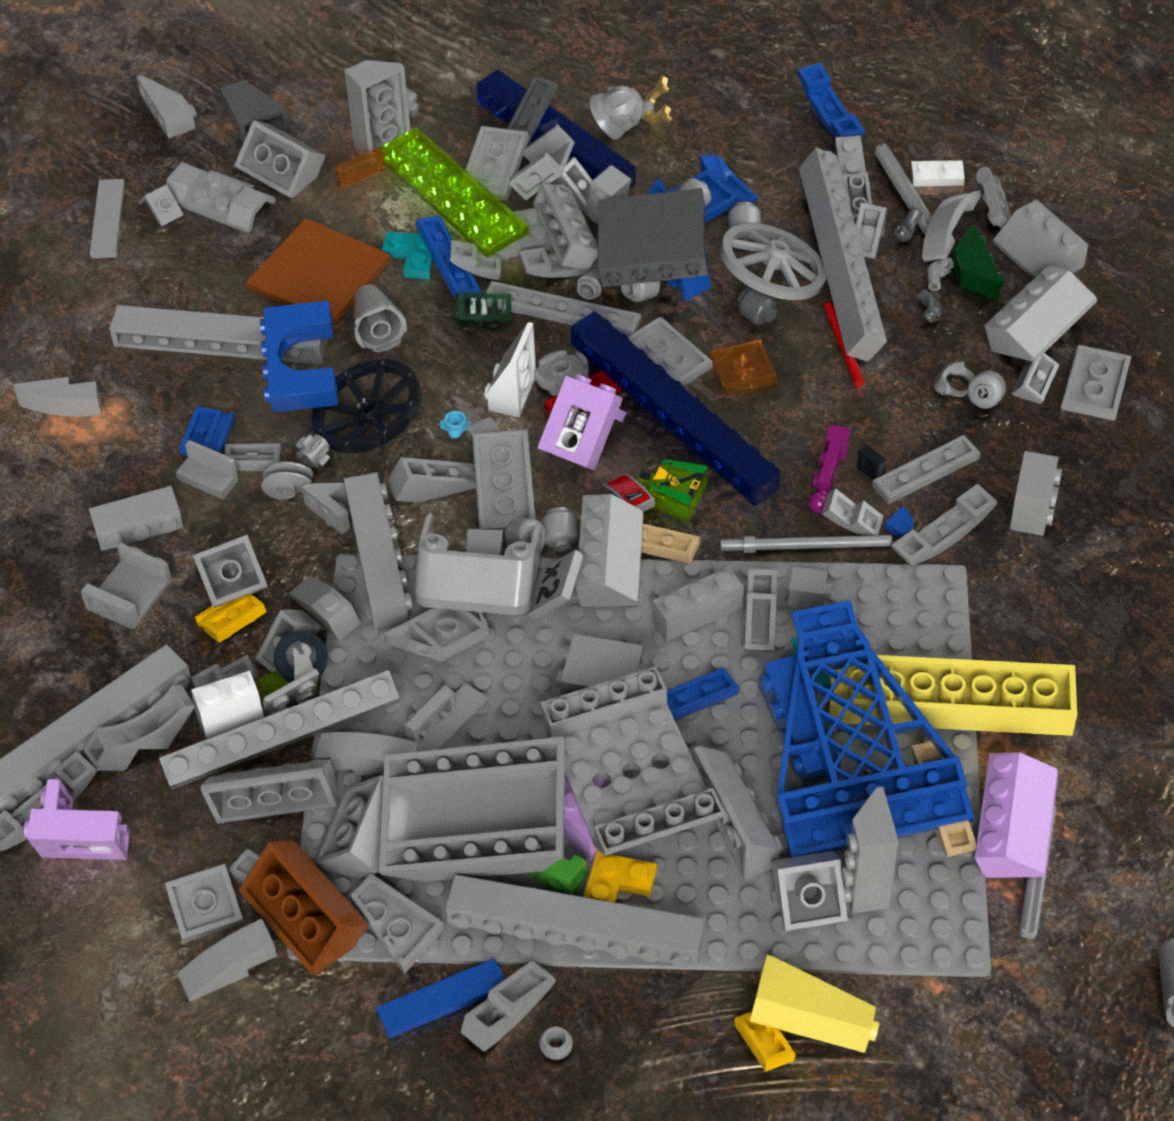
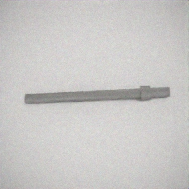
M743 536V539L720 540V551L755 553V550L886 547L892 545V536L755 539V536Z

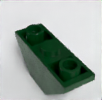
M976 225L971 226L954 249L953 272L961 287L993 300L999 299L1000 288L1004 285L1002 273L997 272L993 254L988 253L984 236L979 234Z

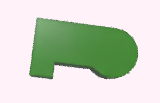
M574 855L571 860L563 858L541 872L529 873L532 878L540 883L568 895H573L588 875L585 859Z

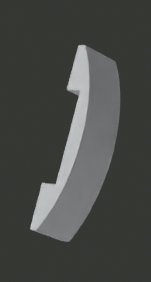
M980 190L953 195L945 199L938 206L925 234L922 253L924 262L947 258L956 242L951 233L962 213L974 209L982 195Z
M597 238V239H594V240H595V242H596V244H597V246H598V238ZM544 247L519 251V257L525 272L540 277L559 278L577 276L587 273L598 264L597 257L593 261L590 270L561 266L556 253L547 254Z
M976 484L956 499V506L918 533L914 529L894 542L891 548L910 566L931 559L954 545L975 528L997 505V501L979 484Z
M76 751L53 770L56 775L53 779L60 780L74 802L93 779L97 771ZM47 784L11 814L6 810L0 814V851L9 849L27 840L24 835L25 821L30 819L31 809H44L41 807L40 798L41 792L46 790Z

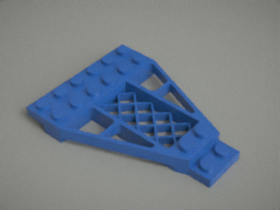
M851 600L793 611L791 619L798 641L776 795V806L790 857L847 849L846 835L851 833L852 820L877 787L884 788L897 838L937 830L938 827L964 821L973 822L974 815L966 791L967 781L959 756L953 754L871 649L869 640L858 627ZM854 666L865 673L859 684L844 676L849 667ZM824 672L836 679L829 690L814 682L820 673ZM879 676L914 721L899 724L892 723ZM867 679L869 680L871 691L863 687ZM840 682L855 690L848 701L833 693ZM813 690L825 696L819 706H817ZM802 692L816 740L791 746L790 741L797 693ZM858 693L874 701L867 712L852 704ZM829 699L844 707L837 718L822 710ZM875 707L877 708L879 719L871 715ZM847 710L863 718L856 729L841 721ZM821 718L833 724L826 735ZM866 721L882 729L876 740L860 732ZM837 727L851 735L845 747L830 739ZM922 729L944 759L905 767L895 734ZM883 735L885 737L887 747L879 743ZM855 739L871 747L864 758L849 750ZM829 747L841 753L834 764ZM874 750L890 758L884 769L868 761ZM817 751L821 756L828 783L784 792L788 756ZM844 756L860 764L853 776L838 767ZM892 764L894 770L887 771ZM863 767L875 773L858 777ZM837 775L845 780L838 781Z

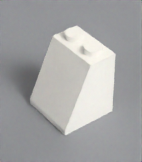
M250 671L192 689V702L195 705L194 711L205 740L264 718L259 693Z

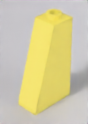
M766 955L750 1022L864 1053L868 1041H875L879 1028V1022L874 1021L875 1006L773 956Z

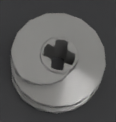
M275 462L265 467L261 488L265 494L279 500L290 499L296 493H303V485L312 483L313 471L300 463Z

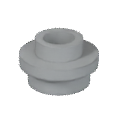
M561 1027L547 1029L540 1038V1049L550 1059H562L572 1050V1037L569 1032ZM553 1042H560L562 1046L551 1047V1044Z

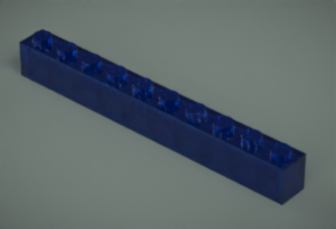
M593 311L571 326L570 344L576 350L582 353L593 365L617 384L618 387L754 507L779 490L781 478L779 468L774 463L765 459L756 447L750 446L742 439L735 429L727 426L718 414L712 413L704 406L698 397H694L689 393L680 381L674 380L661 365H657L651 360L643 349L636 347L627 335L620 333L613 327L607 318H603L596 311Z

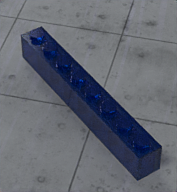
M499 69L476 83L478 103L494 113L498 119L510 124L527 89ZM548 106L530 140L532 143L558 124L575 142L568 160L575 157L592 181L612 165L631 179L629 189L636 185V166L557 110Z

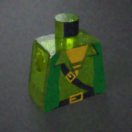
M666 459L662 461L657 473L642 469L638 482L644 487L649 488V493L655 498V508L689 523L708 485V466Z

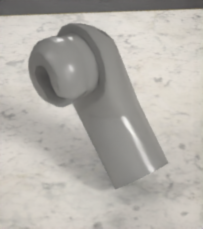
M950 257L937 260L928 267L927 280L929 290L938 291L941 288V278L950 273L954 266V262Z

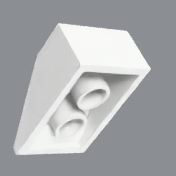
M528 322L504 353L500 364L497 363L495 365L493 381L487 384L484 394L485 399H488L489 411L520 418L536 380L534 373L536 363L533 323Z

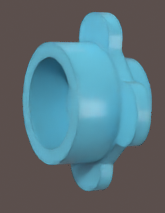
M451 411L446 414L444 420H441L439 425L440 429L446 430L451 438L456 439L466 431V426L471 425L472 422L466 420V415L463 412Z

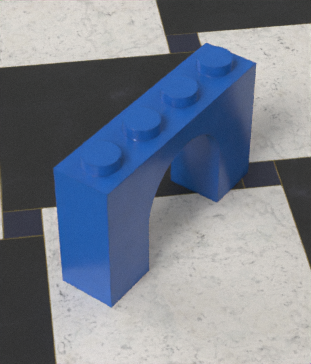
M329 300L264 308L265 319H260L261 334L266 335V341H261L262 355L267 357V363L262 364L264 380H268V386H264L265 402L271 403L273 413L338 405L337 381L333 367L301 371L291 369L282 363L284 354L295 344L304 341L333 338L332 314Z

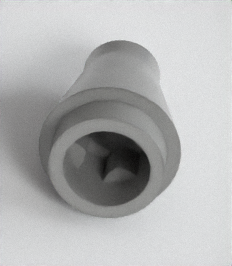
M598 264L579 278L577 282L579 295L588 300L598 297L603 288Z

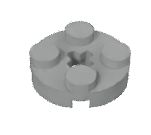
M561 350L539 360V367L534 369L537 384L541 388L548 390L550 395L558 396L565 376L575 379L576 374L589 378L587 358L582 353L574 351L575 355H567L566 350Z

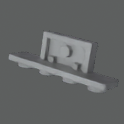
M464 684L455 694L453 690L444 685L437 693L429 696L426 704L417 713L415 712L409 716L405 724L407 740L415 741L417 744L415 752L443 749L488 703L487 696L469 684Z

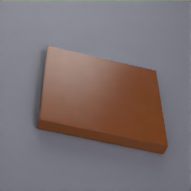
M305 218L246 281V287L282 305L329 300L332 324L334 326L354 304L356 291L363 285L371 284L391 262V255Z

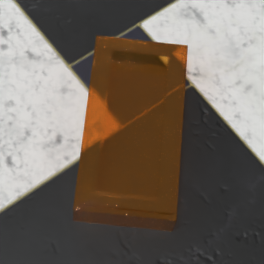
M379 147L335 166L337 185L341 190L386 171L384 153Z

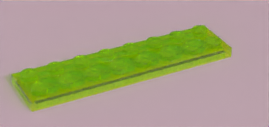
M417 127L375 150L376 157L463 237L470 243H473L485 257H490L530 234L529 226Z

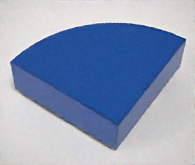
M901 506L885 523L884 529L900 539L913 530V518L909 511Z

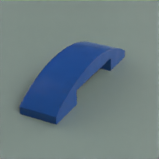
M821 63L798 69L800 82L812 108L826 129L834 137L861 136L865 134V130L855 115L847 113L830 87L831 78Z

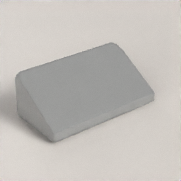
M1045 353L1035 362L1026 360L1011 394L1038 404L1043 403L1059 364Z

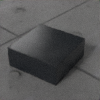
M864 445L858 450L857 469L872 480L885 474L887 459L868 445Z

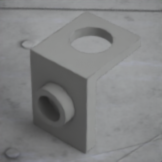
M167 184L145 195L138 201L140 205L145 202L148 203L161 227L183 216V212Z

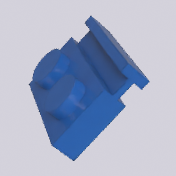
M196 406L179 447L181 455H187L185 444L188 440L222 454L235 422L234 412L225 414L222 410Z

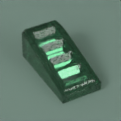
M457 293L455 297V318L457 321H511V294ZM465 300H469V314H465ZM476 300H480V314H476ZM487 300H491V315H487ZM497 300H502V315H497Z

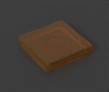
M760 339L709 351V358L713 361V368L726 396L778 383V377Z

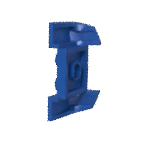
M719 155L699 156L701 173L692 178L703 181L708 186L711 194V201L706 206V214H704V223L731 209L737 203L750 202L753 204L759 200L758 196L733 174ZM658 178L647 194L676 191L681 184L667 191L662 180Z

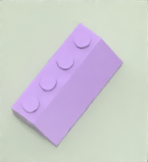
M1020 752L989 753L975 859L985 878L1046 877L1059 773L1056 768Z

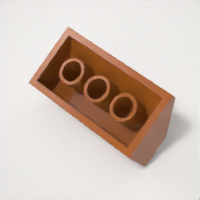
M295 841L269 842L239 888L242 895L311 975H317L351 951L369 925Z

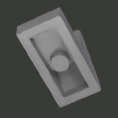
M861 202L856 222L857 233L864 258L876 260L880 239L884 236L887 208Z
M309 483L302 486L304 503L307 507L340 534H344L350 529V514L344 505L347 502L344 483Z

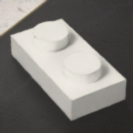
M962 160L911 162L913 186H964L965 177Z

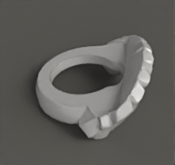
M965 362L950 363L945 368H942L935 379L934 387L936 392L941 395H952L955 397L967 396L968 390L957 391L946 380V377L951 374L963 376L970 382L975 376L966 368Z

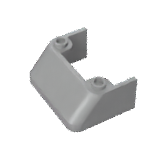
M426 515L418 546L415 580L416 602L423 607L505 615H522L527 613L531 608L541 563V525L535 524L531 543L523 541L514 542L506 548L505 555L503 556L448 551L447 539L433 533L432 515Z

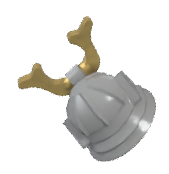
M662 75L657 85L645 97L644 101L641 99V95L636 90L629 88L628 85L607 88V93L591 96L590 109L594 119L600 128L614 140L619 139L627 130L639 125L640 118L651 125L663 120L670 122L672 119L669 115L671 108L667 105H664L654 114L655 100L669 90L667 87L668 78Z

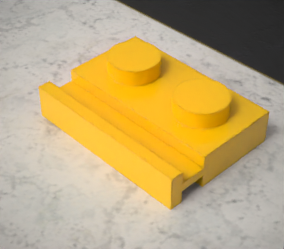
M250 594L216 608L211 606L194 618L199 627H203L207 634L220 643L265 614L266 609L260 600Z

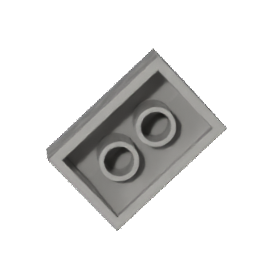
M253 120L234 167L282 194L294 198L317 178L326 155L271 124Z
M1037 199L1017 209L993 241L1002 252L1033 279L1047 266L1069 270L1071 273L1078 271L1085 265L1088 244Z
M383 775L344 789L314 860V864L319 869L355 878H362L379 871Z

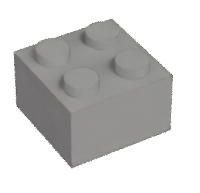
M1024 451L1010 530L1044 536L1045 526L1052 525L1055 510L1053 508L1056 505L1059 487H1054L1053 485L1059 486L1062 469L1057 468L1059 457Z

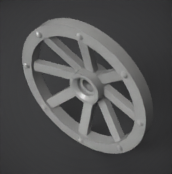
M745 223L730 228L722 239L720 255L726 267L740 281L763 294L785 300H804L817 295L826 281L823 261L815 250L798 237L782 229L764 224ZM749 236L751 239H753V240L756 241L757 243L748 242V241H742V240H737V239H738V238H741V237ZM732 247L758 253L737 259ZM797 260L808 262L813 272H811ZM761 261L767 266L762 278L745 268V266ZM791 267L812 283L800 287ZM774 270H782L790 287L770 282Z

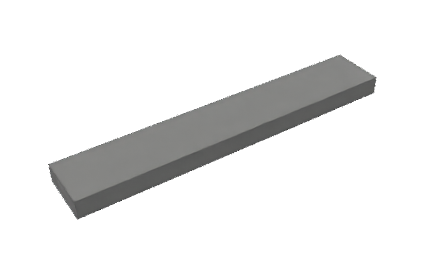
M495 281L490 282L483 297V306L622 337H628L636 332L641 323V314Z

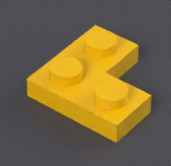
M596 852L584 897L613 903L617 902L620 891L651 897L658 864Z

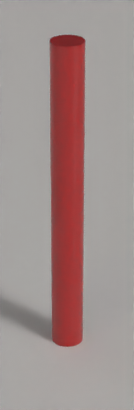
M828 302L824 304L823 308L853 383L856 387L862 386L865 381L856 358L846 355L834 304Z

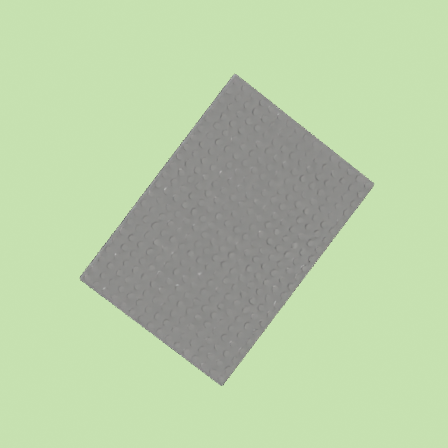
M340 554L336 558L333 588L351 603L361 624L340 641L327 631L325 647L328 653V661L321 677L319 696L389 670L400 700L397 704L321 733L361 732L407 739L405 730L407 719L426 704L431 694L437 693L444 685L453 690L455 694L464 684H469L487 696L488 703L443 749L549 738L540 702L561 696V687L556 686L559 668L564 669L565 645L571 644L573 634L643 645L642 670L656 666L667 690L723 667L740 687L738 695L678 719L675 722L692 755L694 747L702 746L727 752L732 763H738L745 787H751L758 811H764L771 835H776L781 843L782 852L779 853V859L789 858L790 855L776 806L784 745L758 684L759 676L762 674L765 663L792 656L791 638L797 637L791 613L803 610L788 607L789 586L793 566L828 571L827 583H832L830 601L824 600V605L851 600L858 627L869 640L870 647L876 655L972 660L966 568L963 565L915 564L910 566L909 564L712 560H692L691 564L675 560L641 559L638 605L581 607L575 582L570 601L537 619H531L526 613L522 615L484 613V618L489 628V637L440 662L387 645L384 642V633L401 624L374 629L359 554ZM401 555L402 565H398L399 571H405L407 587H404L403 591L404 593H410L412 610H407L408 620L432 609L419 605L415 600L418 555ZM541 557L539 572L540 569L559 558ZM730 567L744 586L743 608L666 642L652 621V600ZM748 569L778 570L774 652L744 651ZM814 692L817 702L820 705L825 696L818 692ZM829 700L827 701V703L825 704V706H824L823 709H822L823 711L827 712L828 714H829ZM825 720L827 728L830 730L833 724ZM847 724V725H849V726H851L852 728L856 729L859 724ZM864 725L860 732L876 740L882 729L875 725ZM837 727L831 738L845 747L851 735ZM922 729L895 734L904 766L915 765L911 749L912 745L931 741ZM935 729L953 754L960 758L967 781L966 791L974 815V820L970 822V826L977 844L981 817L976 731ZM321 733L314 735L311 761L315 760L314 757ZM883 735L879 743L887 747L886 740ZM855 739L849 750L864 758L871 747ZM874 750L868 761L884 769L890 758ZM788 756L784 792L828 783L827 778L824 777L803 784L799 775L794 774L790 762L791 757ZM844 756L840 769L853 776L860 764ZM892 764L887 771L894 770ZM863 767L858 777L875 773ZM352 769L335 771L337 775V805L345 788L379 775L384 776V773L357 776ZM630 769L626 770L623 775L627 778H635L639 775V772ZM837 775L838 781L845 780ZM337 806L304 811L300 848L313 863ZM714 821L611 853L612 855L658 864L651 897L620 891L616 903L705 919V935L698 968H680L672 963L661 961L647 962L639 957L628 955L619 957L600 950L585 951L577 946L567 944L552 945L547 941L533 938L524 940L515 935L505 933L491 934L478 928H458L448 923L446 904L453 880L417 882L381 875L379 871L373 874L444 922V931L415 963L480 965L495 958L498 965L525 966L533 960L539 966L762 972L766 955H770L806 973L987 977L991 971L986 880L975 859L976 851L947 857L934 830L898 838L899 842L889 908L852 914L850 904L847 902L848 921L790 931L784 930L775 894L772 869L744 879ZM564 837L563 858L571 860L574 855H577L586 861L588 875L573 894L574 896L584 897L594 860L590 862ZM848 848L833 851L840 859L842 877L843 867H847L845 851ZM320 869L359 913L352 903L350 895L368 876L355 878ZM529 873L475 877L560 893L535 880ZM369 925L354 948L336 960L395 962ZM287 947L288 957L292 960H299Z

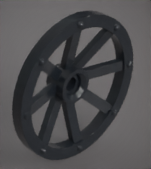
M376 359L357 364L336 376L338 393L348 385L358 401L354 406L338 403L335 406L313 408L312 426L316 435L323 437L328 442L329 449L336 452L360 453L375 449L394 439L411 423L421 403L422 391L420 383L414 372L407 365L399 361ZM376 373L372 394L364 396L355 380ZM386 373H393L403 377L381 398ZM409 385L407 402L387 406ZM326 410L353 415L352 417L324 426ZM400 413L392 423L385 427L382 422L384 416ZM357 425L346 440L330 435ZM368 426H375L378 430L373 435L360 438Z

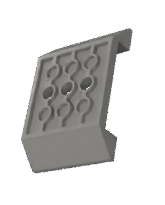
M656 666L540 702L549 738L562 736L565 738L564 777L594 846L604 855L725 817V812L714 788L707 790L667 705V689ZM657 760H663L669 765L664 769H657L652 764ZM632 769L639 772V775L635 778H627L623 773L626 770ZM598 779H606L610 784L607 787L599 788L594 785V782Z

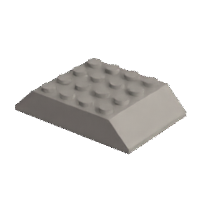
M562 736L384 755L379 873L417 882L453 880L455 875L475 878L541 872L563 859L565 738Z

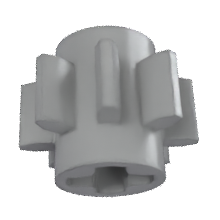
M309 434L307 437L303 436L295 445L299 449L296 454L297 460L309 468L314 466L317 469L319 465L323 466L330 459V456L326 454L329 451V444L319 435L311 436Z

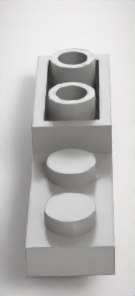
M861 136L835 137L838 163L853 218L857 220L861 202L872 205Z

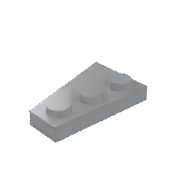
M370 874L350 895L354 906L369 924L403 974L411 968L445 929L444 922L373 874Z

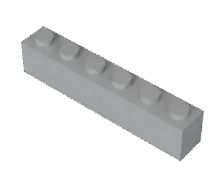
M377 473L344 478L346 497L374 629L405 623L408 621L407 610H412L410 593H404L403 588L407 587L405 571H399L398 565H402L400 548H394L393 543H398L395 526L389 527L388 524L393 519L390 504L384 505L383 501L388 499L385 483H379Z

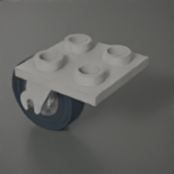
M295 631L285 635L278 642L274 651V665L278 674L290 683L264 697L262 707L264 717L288 709L296 703H304L314 697L318 678L325 671L328 661L327 649L322 640L315 634L307 631Z

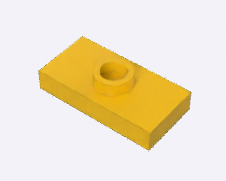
M752 1011L735 1017V1027L765 1072L795 1061V1052L779 1029L750 1022Z

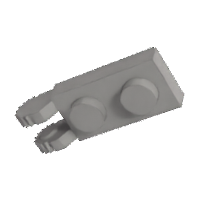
M983 167L977 172L976 177L977 182L983 186L985 192L982 194V197L989 207L990 212L987 215L994 226L998 225L1002 229L1011 218L1006 197L999 178L993 175L989 168Z

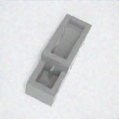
M69 377L14 384L17 400L21 407L59 416L85 417L102 415L101 398L96 381L70 384Z
M748 569L744 651L774 652L778 570Z
M321 733L314 759H330L335 771L352 769L357 776L384 773V755L415 752L417 744L415 741L373 733Z
M262 919L220 940L177 973L189 1001H193L249 976V968L277 956L275 945Z
M533 960L492 988L489 991L487 1000L465 1015L461 1033L485 1052L513 1029L555 984L556 979Z

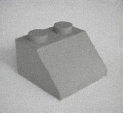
M248 535L193 555L213 608L268 588Z
M833 851L771 860L775 894L785 931L848 921L841 862Z

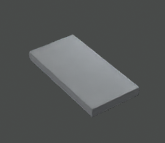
M528 429L472 434L479 529L503 530V534H505L506 527L512 520L516 518L535 519Z

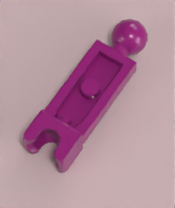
M834 425L829 426L825 440V451H822L819 467H822L821 472L816 471L813 480V488H816L817 492L813 493L808 499L809 509L816 514H822L840 460H846L850 446L848 441L851 430L848 428Z

